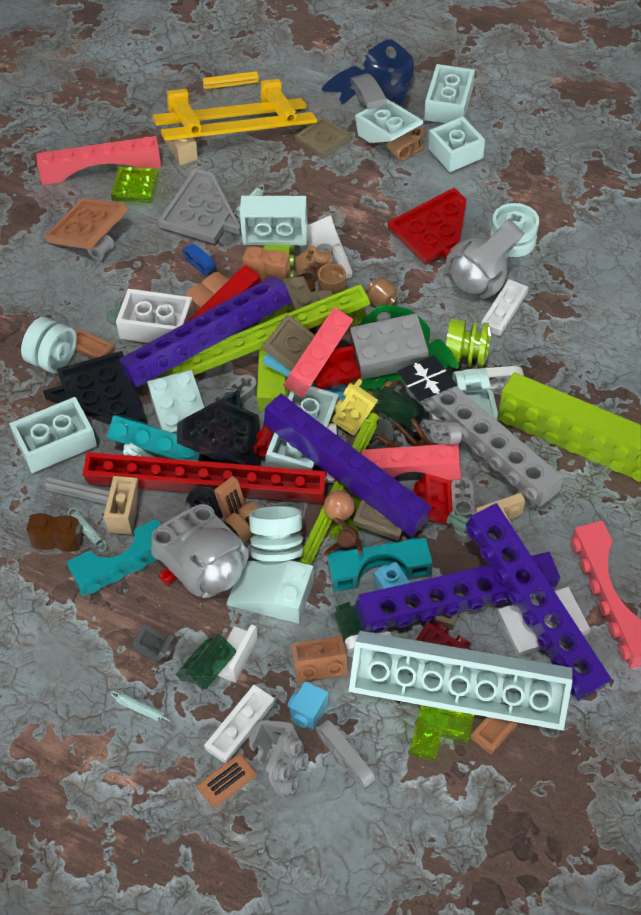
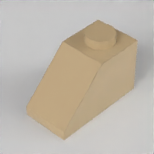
M193 137L165 141L179 165L198 159L196 141Z
M113 476L104 513L108 533L132 535L137 514V478Z

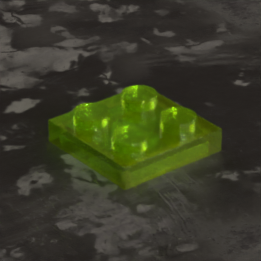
M118 167L111 192L112 201L152 203L159 177L158 169Z

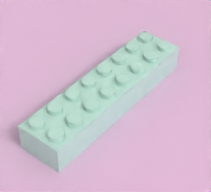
M360 631L355 642L349 692L564 730L572 686V668Z

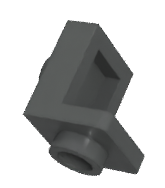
M143 624L130 648L157 663L163 657L167 658L174 648V644L171 642L175 635L169 633L165 636L148 625Z

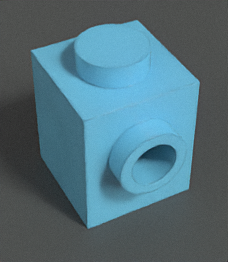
M397 562L383 565L374 572V586L377 590L410 583Z
M305 681L299 692H294L288 702L290 719L301 728L308 727L314 730L329 705L328 692Z

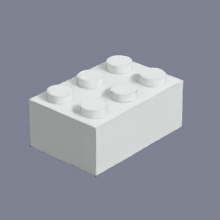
M128 289L116 320L119 338L149 343L185 324L194 315L192 297Z

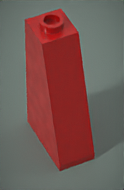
M244 265L188 321L260 283V275L247 265Z

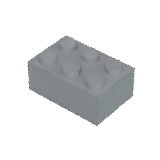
M417 313L350 327L351 346L355 349L354 357L361 373V380L396 373L400 369L428 358V349Z

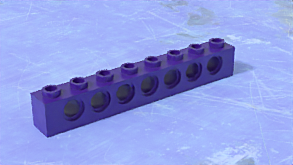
M271 276L120 358L119 362L127 379L138 387L291 303L286 285L281 280Z
M495 503L472 515L466 523L469 537L476 541L480 547L482 557L491 564L496 579L503 583L507 589L510 601L517 605L522 613L523 621L529 628H532L537 636L539 646L546 650L553 665L572 668L570 694L580 701L609 683L612 678L499 505ZM488 533L494 534L497 540L490 538ZM502 554L509 556L511 561H506ZM516 576H521L525 583L519 582ZM530 597L535 598L539 602V605L533 604L530 600ZM544 619L551 621L553 628L548 627ZM559 641L567 645L568 651L560 647ZM574 664L581 667L582 674L575 670Z
M550 551L532 555L554 590L561 578ZM487 565L358 594L355 608L364 632L381 633L393 626L403 628L415 621H431L436 616L445 614L446 616H454L462 610L470 609V611L481 609L484 605L492 603L494 605H501L509 600V596L503 583L496 579L492 566ZM516 576L519 582L525 583L521 576ZM478 586L485 587L487 591L481 590ZM455 591L462 593L464 597L456 595ZM430 597H436L440 602H435ZM406 603H413L416 608H411ZM381 608H388L392 613H385Z

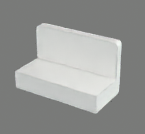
M251 624L248 631L236 626L233 627L212 667V674L236 683L258 641L257 627Z

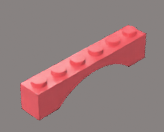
M156 136L36 153L37 167L42 185L63 182L75 172L98 164H123L139 170L161 168Z
M603 520L575 527L573 537L570 539L572 550L574 553L577 552L580 558L582 572L587 573L591 592L597 595L601 614L607 617L611 636L617 639L622 660H626L630 669L641 666V619L625 606L612 586L608 571V555L612 544L611 536Z

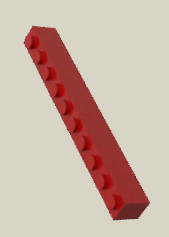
M86 452L82 474L89 485L111 486L113 476L137 478L138 489L190 493L192 489L198 488L200 485L203 487L212 486L215 490L233 476L238 480L243 497L318 504H324L327 486L326 471Z

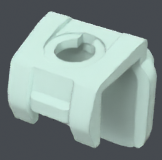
M486 368L453 372L452 379L457 384V387L497 420L498 411L494 394L490 390Z

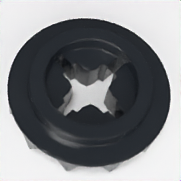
M200 485L198 488L192 489L186 498L187 510L202 504L200 501L208 497V503L211 504L209 506L213 508L214 514L218 518L222 515L212 486L203 487Z

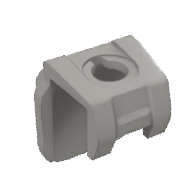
M262 720L252 730L249 746L254 751L256 747L258 748L257 760L260 764H263L272 743H277L266 767V772H269V782L280 797L294 794L298 786V778L295 777L296 773L300 769L306 768L309 755L305 753L304 745L293 724Z

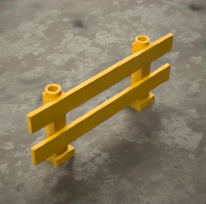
M280 79L261 81L260 99L262 102L198 110H192L189 105L187 89L167 91V109L171 113L152 115L156 126L175 123L183 124L184 127L160 129L165 141L317 123V118L312 112L295 114V110L306 109L307 105L302 98L287 99L281 91L282 82ZM276 112L279 115L200 125L201 120Z

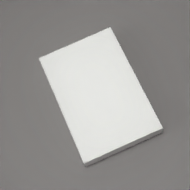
M569 587L555 591L582 634H589L590 627ZM535 598L530 599L533 604L539 605ZM513 604L498 609V616L518 657L542 649L537 642V636L532 628H529L523 621L522 613L517 605ZM544 619L546 625L553 628L552 622Z

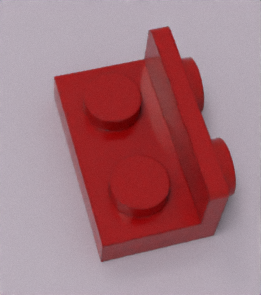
M353 346L334 349L313 381L316 388L326 389L357 382L358 379H361V373L354 359L355 349Z
M426 473L414 484L413 493L432 507L428 520L449 526L447 517L453 511L451 480Z

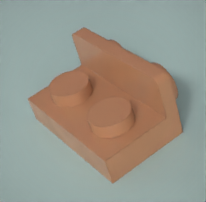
M342 636L291 644L298 683L348 675L347 654Z

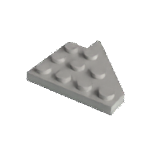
M198 168L193 169L158 220L160 228L213 244L216 243L223 230L238 235L241 234L240 225L214 174Z

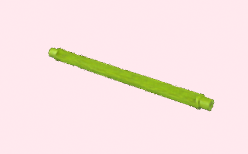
M370 413L368 418L364 420L352 445L361 454L362 450H365L377 427L376 423L379 416L375 413ZM335 480L330 493L333 491L346 492L347 488ZM324 505L309 534L308 540L305 542L303 554L298 557L296 562L311 565L320 543L323 541L332 522L325 513Z

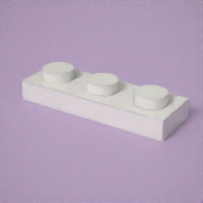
M508 279L483 318L480 328H483L484 322L489 323L490 332L501 336L528 293V286Z
M253 685L205 743V750L223 763H227L250 736L252 730L274 706L275 698L256 685Z

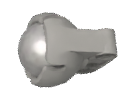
M508 219L492 237L467 238L457 243L450 249L446 259L447 267H451L449 273L456 285L472 296L479 295L481 299H486L496 294L502 288L507 276L508 253L525 233L512 220Z
M205 504L197 505L160 525L152 533V556L160 560L183 583V586L190 593L202 598H210L231 588L241 576L249 557L245 542L214 514L212 507Z

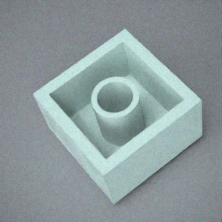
M464 117L429 130L428 149L449 172L484 157L485 139Z

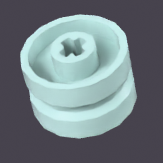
M521 203L502 205L493 214L491 237L510 219L525 234L508 253V257L527 255L536 245L539 216L531 207Z
M39 317L29 326L24 335L21 346L23 360L36 367L40 366L47 372L57 374V368L67 366L74 355L77 341L76 333L71 327L58 324L47 317Z

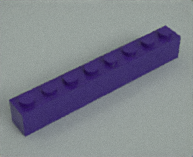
M283 394L278 395L265 407L264 425L372 508L376 509L410 537H413L427 523L432 508L429 504Z

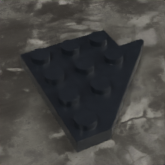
M123 351L57 368L61 386L43 390L45 399L57 404L76 397L84 414L111 424L113 415H122L146 424V418L135 386L127 379L119 362V359L124 357Z
M237 390L178 422L177 444L222 463L260 466V456L258 455L260 449L257 453L254 452L259 432V415L241 407L240 391Z

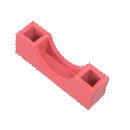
M334 307L283 386L303 398L354 319Z
M459 443L362 450V455L393 478L406 472H422L448 480H461Z

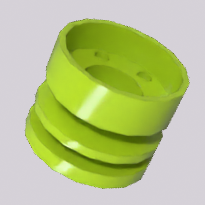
M450 319L446 345L455 356L458 366L462 361V357H466L468 368H472L473 359H478L477 369L483 368L488 358L491 340L489 323L484 322L482 332H477L478 321H474L471 331L466 330V320Z

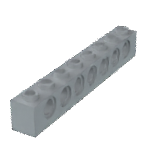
M406 386V391L408 395L414 399V395ZM457 386L419 402L427 412L432 413L439 420L457 422L461 427V441L466 442L478 456H482L489 462L494 470L504 475L511 485L519 488L528 500L535 502L541 507L560 492L564 477Z

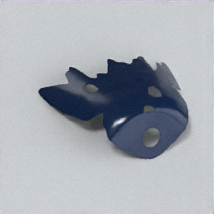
M388 39L377 44L367 52L366 60L364 61L365 69L362 70L357 66H352L335 75L322 87V91L342 92L339 100L341 104H344L356 95L355 90L351 89L350 78L369 73L376 80L385 97L390 101L395 97V104L398 103L400 105L410 86L408 82L414 72V60L401 45L394 40ZM388 47H393L396 50L395 58L387 56L386 49ZM393 68L394 71L389 72L388 69ZM395 77L399 78L395 85H391L392 79Z

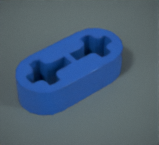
M191 243L182 249L185 259L203 275L208 276L216 270L213 259L196 244Z

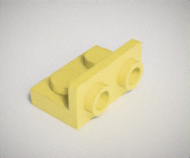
M358 379L355 385L352 383L348 385L343 393L346 398L344 401L340 399L334 408L336 414L331 420L353 436L360 429L364 420L378 401V399L360 388L363 382L361 379Z

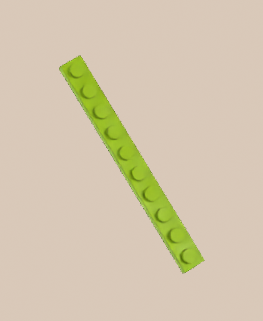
M359 284L287 314L309 330L323 324L334 307L348 314L370 305V302L362 285ZM287 314L227 337L156 376L155 379L192 370L193 375H197L259 350Z

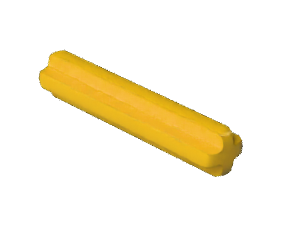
M256 71L203 78L204 89L259 82V75Z

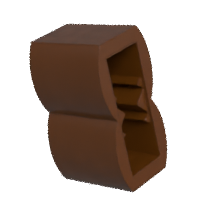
M43 513L30 515L26 528L31 545L37 549L49 550L57 548L65 552L80 550L83 533L79 520L75 517L67 515L53 517Z

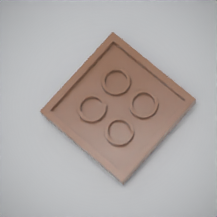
M82 198L44 235L47 243L91 249L103 235L110 231V228L116 222L122 219L128 208L125 203Z

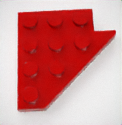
M452 188L388 221V228L425 265L441 256L447 259L450 249L460 242L467 199L455 188Z

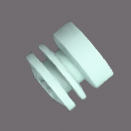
M271 506L258 508L249 513L250 531L257 534L250 539V543L253 546L251 548L252 558L261 561H287L298 558L303 554V546L301 545L303 537L301 534L295 533L302 529V512L300 509L288 506Z

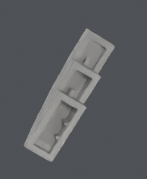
M366 73L350 78L359 101H362L368 110L387 105L386 97L372 75Z

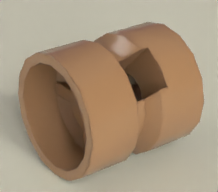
M336 263L322 266L318 271V291L331 289L333 295L345 291V269Z
M248 501L237 510L238 514L232 513L222 522L247 543L253 536L249 528V513L260 507L254 502Z

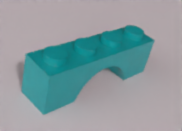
M113 415L107 438L128 445L133 443L141 449L172 459L204 461L205 455L177 444L176 433L165 431L122 415Z
M157 519L134 529L135 534L132 545L118 556L100 557L87 551L66 561L70 575L82 597L87 594H93L110 583L118 582L130 573L141 571L145 566L155 561H160L151 554L152 533L160 526Z
M411 538L397 543L387 542L373 547L363 546V554H359L357 549L349 551L338 550L328 555V570L333 592L357 589L362 576L366 572L397 562L408 580L432 575L433 563L426 538Z

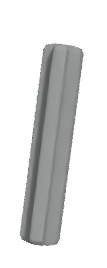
M48 477L45 482L47 491L107 504L110 490L54 477Z

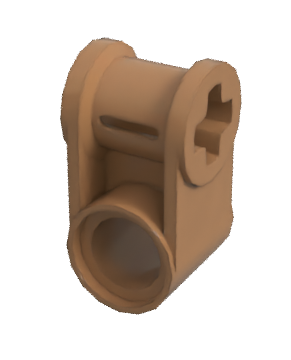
M418 126L393 141H388L387 149L400 161H404L410 156L421 152L425 148L423 141L424 129Z
M309 246L294 259L296 277L304 276V279L314 280L322 266L332 263V253L320 251L315 246Z

